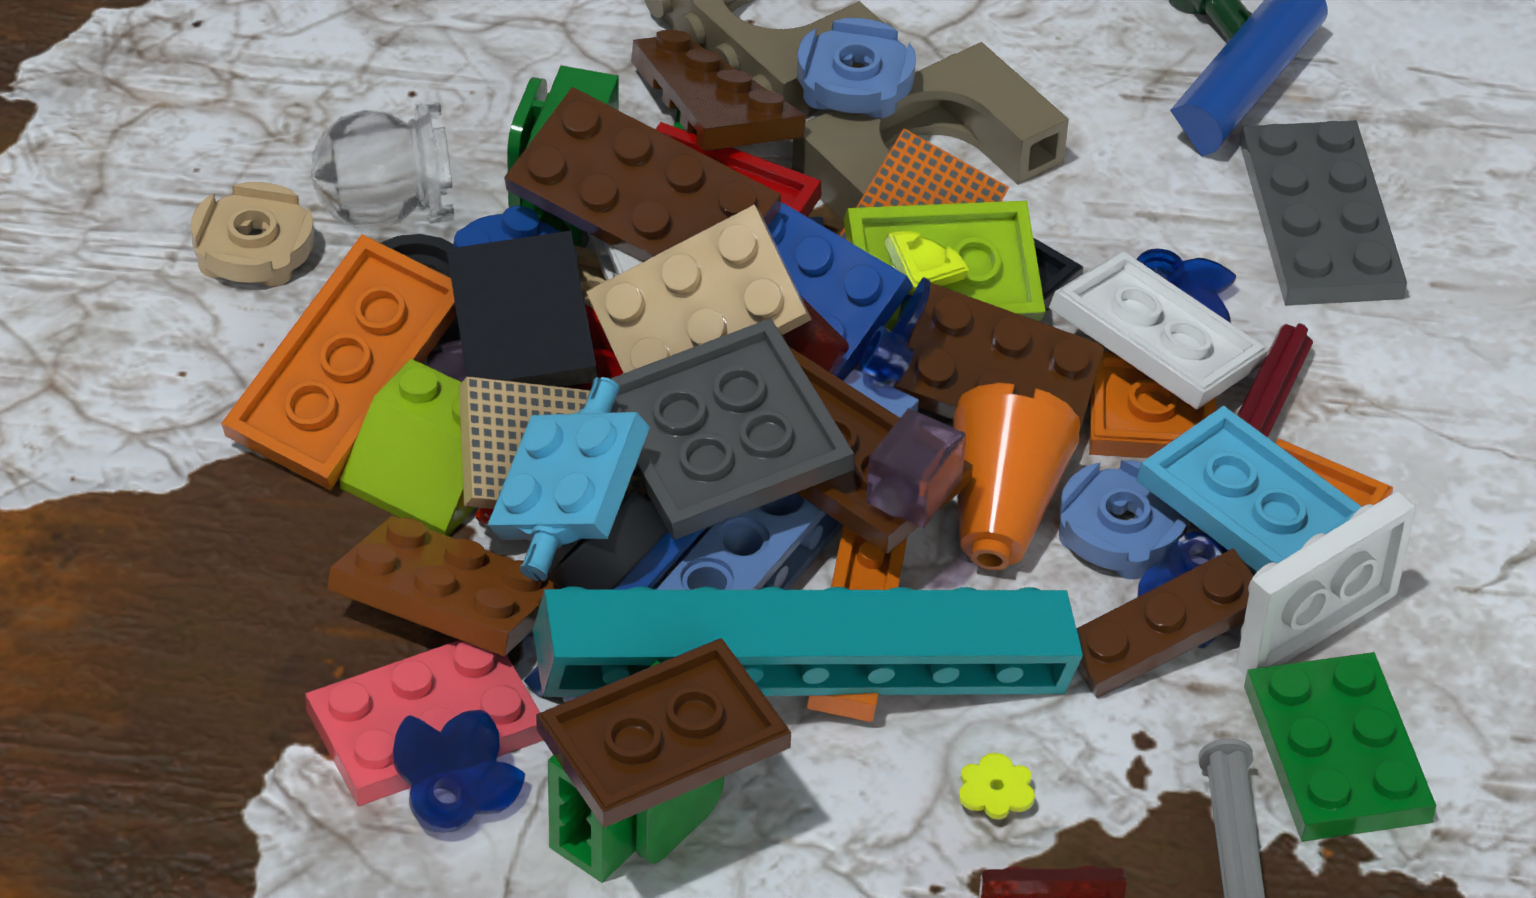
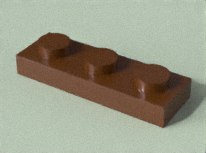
M1233 548L1076 628L1083 657L1077 667L1078 672L1095 697L1098 698L1244 623L1249 597L1248 587L1253 574Z

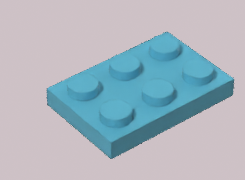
M1224 405L1143 461L1136 480L1227 550L1234 548L1243 562L1257 572L1266 564L1271 562L1279 563L1299 551L1314 535L1319 533L1327 534L1349 521L1353 514L1361 508L1359 504Z

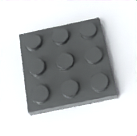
M771 318L611 378L620 386V392L616 396L610 413L637 412L650 426L634 471L673 540L855 470L854 452Z

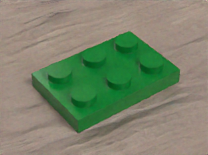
M1375 652L1247 669L1244 688L1301 842L1433 823L1437 805Z

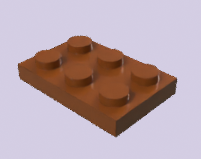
M395 516L389 517L330 567L327 586L329 591L502 656H506L533 630L544 589L559 588L549 579V573L545 581L541 579L535 581L524 576L520 572V566L523 564L522 560L514 561L485 550L481 544L472 540L454 539L427 529L418 520L404 517L397 518Z

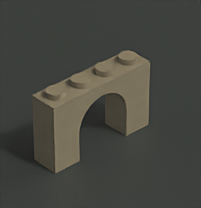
M645 0L646 6L652 15L661 18L673 30L688 33L692 41L706 50L720 54L721 60L737 70L752 75L753 81L767 90L783 95L784 101L806 116L821 109L812 108L806 104L803 99L804 89L797 78L798 49L803 38L816 28V37L823 32L831 31L833 21L844 18H864L884 23L860 1L805 26L790 29H771L750 24L732 13L737 8L754 0ZM853 63L851 67L862 68L864 64Z
M980 42L915 72L912 89L905 98L897 102L896 111L889 117L873 118L865 113H846L832 110L806 121L804 137L793 139L792 170L821 180L822 196L820 200L844 222L843 218L847 209L857 207L890 152L888 148L894 145L903 128L917 136L943 135L963 140L979 149L1019 185L1064 163L1069 119L983 42Z

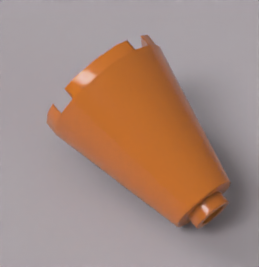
M995 383L980 385L962 394L953 415L955 454L973 465L971 483L957 494L960 547L974 564L984 569L1002 570L1007 568L1008 565L1016 564L1023 559L1079 443L1080 420L1078 415L1066 402L1049 392L1036 388L1034 398L1013 394L1014 384Z

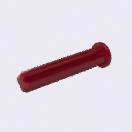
M1298 323L1296 327L1284 324L1279 328L1237 416L1267 438L1313 344V340L1307 335L1308 328L1301 323Z

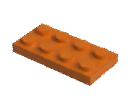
M361 234L222 421L221 425L225 436L331 491L342 475L374 396L410 359L423 364L456 318L451 278Z

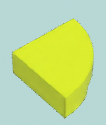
M899 231L888 234L884 244L896 270L907 275L913 284V287L907 294L908 297L924 292L929 282L944 286L965 279L969 269L961 256L951 247L944 248L932 240L919 237L920 233L913 231Z

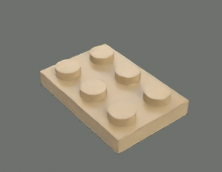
M755 204L586 291L623 373L769 318L772 319L781 335L812 320L763 216Z

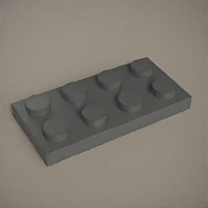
M1357 120L1242 126L1239 144L1285 306L1404 299L1407 285L1406 276Z

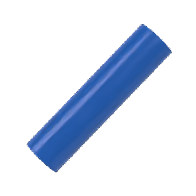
M1264 0L1170 109L1201 156L1211 154L1220 148L1325 22L1328 15V7L1325 0Z

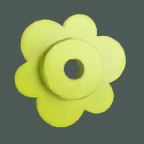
M986 754L981 758L979 765L968 764L962 768L961 781L963 785L959 791V801L969 810H985V813L993 819L1005 818L1009 814V810L1014 812L1026 811L1032 807L1035 799L1034 790L1029 785L1032 777L1031 771L1022 765L1013 766L1012 761L1004 754Z

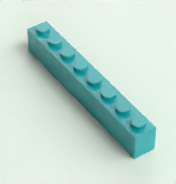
M574 586L562 589H544L533 627L543 697L582 696L647 669L655 661L664 662L719 638L724 640L764 696H819L879 693L878 695L1065 694L1083 657L1067 590H1040L1034 587H1024L1017 590H977L971 587H960L953 590H913L908 587H896L889 590H849L844 587H831L824 590H784L779 587H766L759 590H719L714 587H700L693 590H653L648 587H633L627 590H588Z

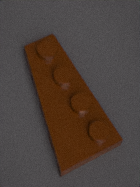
M661 30L656 33V37L633 40L631 62L653 89L663 90L662 101L668 109H679L681 111L680 124L687 132H697L696 144L702 151L804 137L806 115L784 101L783 95L769 91L753 81V77L749 73L737 70L721 60L720 54L706 50L692 41L688 33L679 30Z

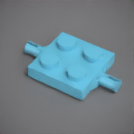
M596 377L593 380V386L584 409H581L579 412L573 414L531 415L488 522L489 528L501 540L528 539L531 541L523 564L520 566V572L532 580L539 581L541 579L545 581L547 579L548 571L557 548H560L562 545L579 539H608L646 440L650 426L637 412L610 413L616 396L620 392V386L609 378L601 377L600 380Z

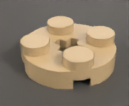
M244 182L232 186L233 195L222 197L216 202L215 193L205 198L195 209L191 219L192 245L198 259V267L205 276L211 278L221 277L243 283L260 282L268 287H278L290 282L294 275L293 270L302 265L309 257L314 245L313 216L309 208L306 211L299 205V196L290 189L266 182ZM252 228L262 229L263 232L258 235H248Z

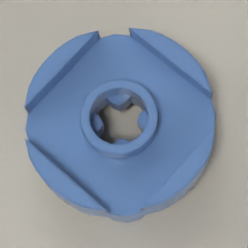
M844 18L833 21L831 31L823 32L816 37V28L803 38L798 49L797 78L804 89L803 99L812 108H830L846 113H865L873 118H885L896 111L897 102L905 98L913 87L916 66L915 50L910 42L908 49L899 42L898 31L885 23L864 18ZM853 63L864 64L862 68H853L851 66Z
M1121 460L1120 469L1109 468L1099 471L1100 463L1088 465L1076 472L1063 488L1059 510V540L1064 547L1074 551L1086 561L1114 570L1123 578L1135 580L1144 578L1150 573L1151 567L1168 561L1182 547L1187 533L1188 519L1136 481L1142 462ZM1128 510L1133 512L1135 516L1133 520H1120L1113 517L1110 513L1121 515Z

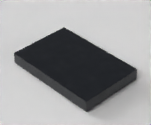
M571 231L447 249L466 377L554 387L590 383L598 377Z

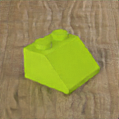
M410 359L374 396L340 477V489L399 518L404 517L418 520L427 529L450 536L476 508L464 506L459 385L462 382Z

